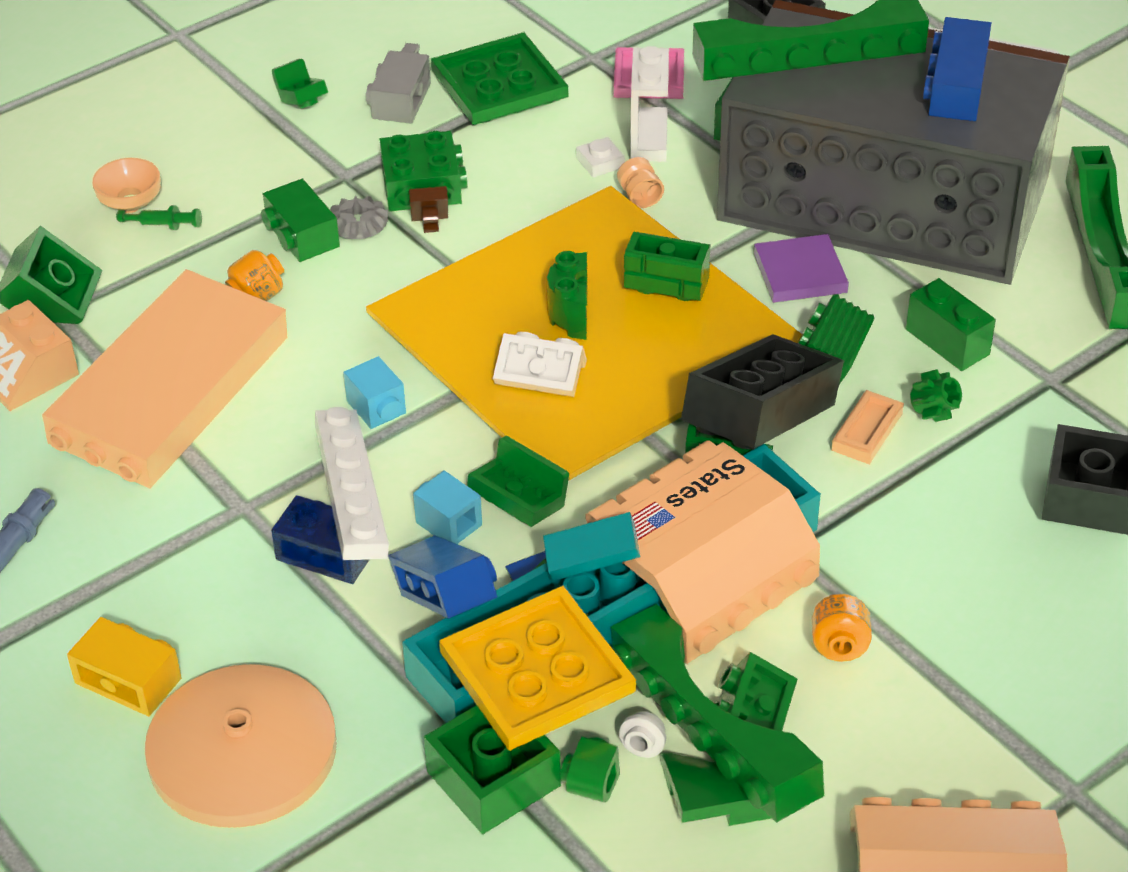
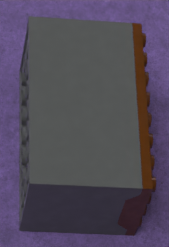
M775 0L762 25L777 27L814 26L835 22L855 14ZM928 29L926 52L733 77L722 98L717 220L795 238L828 234L833 246L1011 285L1049 178L1070 56L989 40L976 121L929 116L930 100L923 99L934 34L935 31H938Z

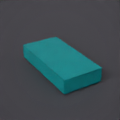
M630 512L543 536L548 573L553 581L640 557L635 523Z

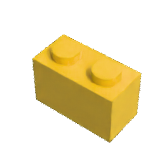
M101 616L67 653L75 684L148 717L151 716L182 679L176 649L161 639H151L136 632L127 624H117Z

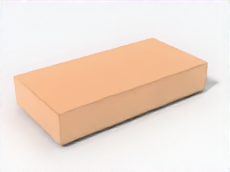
M866 390L832 440L831 451L870 465L903 414L904 403Z

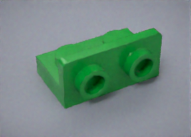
M750 652L738 665L731 663L726 668L718 685L723 692L721 698L715 704L744 721L782 731L798 679Z

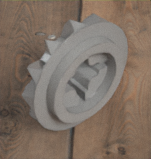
M355 195L352 200L343 198L339 205L331 206L332 213L337 217L339 236L343 238L365 239L381 232L388 222L387 210L384 209L382 201H373L371 196L358 199ZM361 214L360 221H356L354 215Z

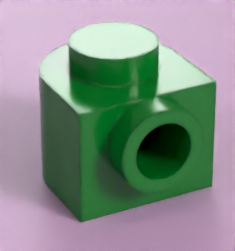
M581 736L574 754L568 753L563 761L561 781L566 782L567 792L606 803L620 775L618 746L609 744L601 738Z

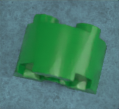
M563 251L555 257V264L550 267L547 275V303L550 324L552 326L557 324L559 327L566 329L568 336L571 338L587 340V252Z

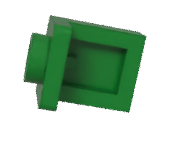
M303 59L293 60L271 70L281 103L298 105L299 108H306L318 103L317 97L329 93L324 79L310 78Z

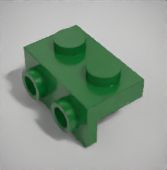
M504 436L499 439L496 458L468 474L467 486L481 495L486 501L501 508L519 521L533 527L564 507L569 472L509 436Z

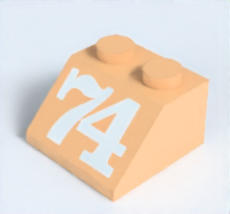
M27 300L0 314V402L9 411L79 375L71 339L31 301Z

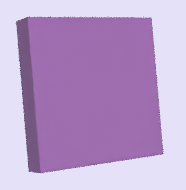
M828 234L754 244V256L772 303L848 293V279Z

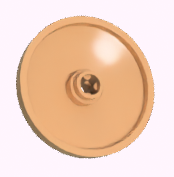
M256 664L235 665L216 669L200 675L181 686L165 700L155 713L145 740V758L149 776L161 799L171 809L192 821L225 828L263 824L280 818L301 806L324 783L330 773L336 755L335 723L332 711L323 695L316 687L299 675L281 668Z

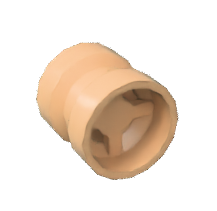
M635 157L627 160L620 166L617 172V180L623 190L626 191L629 200L643 209L655 205L662 198L664 185L658 175L655 174L648 160L642 157Z

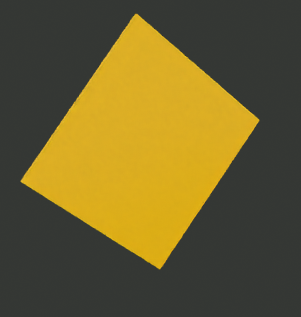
M611 185L366 306V312L497 434L501 437L509 436L569 472V480L681 418L689 373L772 334L796 343L802 335L711 263L708 283L700 301L693 299L682 301L675 296L658 293L643 294L636 289L624 288V254L633 232L679 238ZM563 251L587 252V340L571 338L568 336L566 329L559 327L557 324L554 326L550 324L547 303V275L550 267L555 264L556 255ZM517 332H529L543 340L555 341L557 338H567L583 346L587 362L585 368L580 370L575 396L571 397L495 384L493 375L503 334L516 335Z

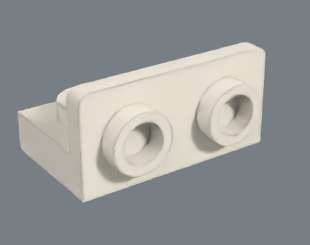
M517 332L516 335L504 333L493 380L498 385L574 397L580 370L585 368L587 358L583 346H580L571 339L557 338L555 341L540 339L537 335L529 332Z

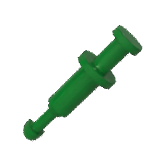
M177 205L169 206L168 210H142L139 214H126L125 210H119L116 214V219L119 222L139 221L142 225H168L170 230H178L180 223H192L193 227H200L202 223L200 209L194 208L192 212H180Z

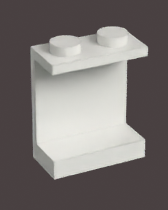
M655 46L633 48L630 159L642 157L649 162H666L668 107H640V96L668 97L669 48H658Z

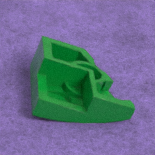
M670 752L660 753V762L670 795H674L682 823L725 815L729 826L772 819L762 808L757 809L750 803L745 791L733 779L728 780L722 775L716 762Z

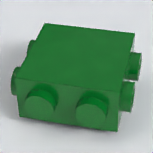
M431 131L423 134L394 135L379 138L389 212L410 210L409 189L446 186L448 205L462 204L461 189L468 188L466 168L463 166L461 144L454 145L452 131Z

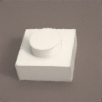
M609 137L596 139L576 147V159L592 178L619 170L620 166L625 162L624 154Z

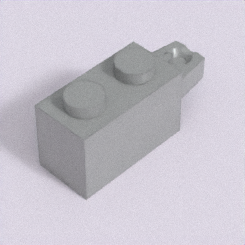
M406 43L401 51L389 50L383 63L378 64L376 77L373 83L368 84L366 89V103L371 104L372 119L413 124L431 85L429 55L419 54L420 44Z

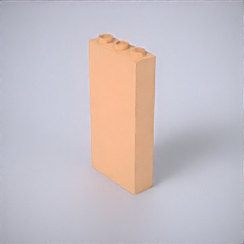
M186 269L42 414L47 443L59 451H66L80 457L93 466H100L116 473L129 482H136L151 489L288 338L286 309Z

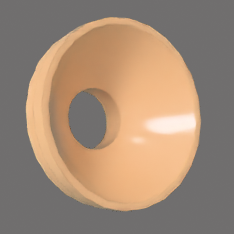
M121 158L111 161L100 167L92 179L97 199L110 208L125 210V213H134L139 208L147 206L161 188L160 172L157 166L141 158Z

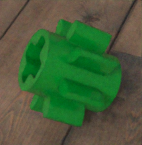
M938 369L921 373L922 381L913 383L910 393V400L914 410L922 414L923 420L933 418L935 422L951 419V410L959 409L962 401V389L959 382L955 378L950 377L949 372L940 374Z

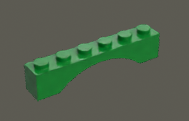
M877 0L871 6L853 16L814 26H765L732 18L693 23L692 56L703 81L923 53L926 52L929 18L919 0Z
M1072 146L1065 183L1108 328L1128 329V242L1119 205L1117 168L1109 146Z
M658 604L611 626L613 647L611 648L634 676L641 693L646 698L652 697L660 705L666 718L672 724H678L689 735L691 742L700 752L705 751L716 762L720 772L726 779H733L745 791L748 800L755 808H762L777 823L824 797L823 761L794 733L769 729L744 721L721 709L702 693L692 681L685 667L682 627Z

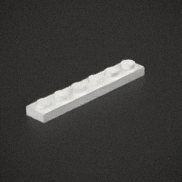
M344 407L315 410V428L343 560L388 559V537L357 410H348Z

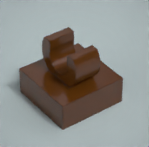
M447 187L409 189L411 220L423 221L424 233L439 232L438 219L449 218Z

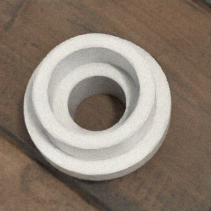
M637 712L624 720L619 730V737L623 746L632 754L643 758H651L660 754L666 744L665 725L653 713Z

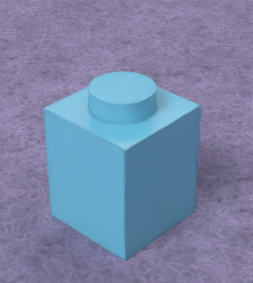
M379 356L343 372L346 400L354 410H357V414L370 429L406 414L404 384Z
M445 470L430 481L423 483L413 493L416 523L434 536L436 535L458 544L482 526L481 495Z

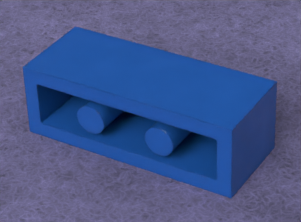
M945 17L943 31H935L923 99L930 100L929 116L968 121L977 120L992 22Z
M436 535L388 555L401 596L448 619L498 597L493 584L497 581V575L490 559L481 553Z

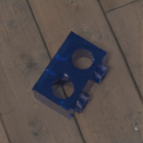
M296 495L271 529L276 560L352 585L370 560H343L332 506L318 500L314 501Z

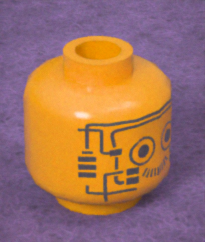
M251 250L228 267L227 276L229 279L225 281V285L268 301L282 290L283 281L280 275L285 271L279 260L272 253L265 256L258 250Z
M833 594L822 599L816 605L812 614L813 644L818 652L829 660L845 662L861 657L868 650L872 641L870 612L863 601L848 594Z

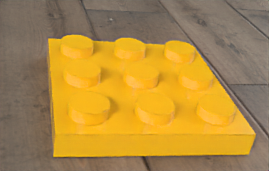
M564 586L439 640L440 653L509 751L636 692V679Z

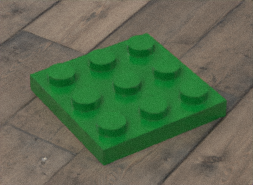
M525 32L430 58L432 72L472 125L486 123L495 118L520 113L529 108L550 104L556 100L569 97L568 84Z

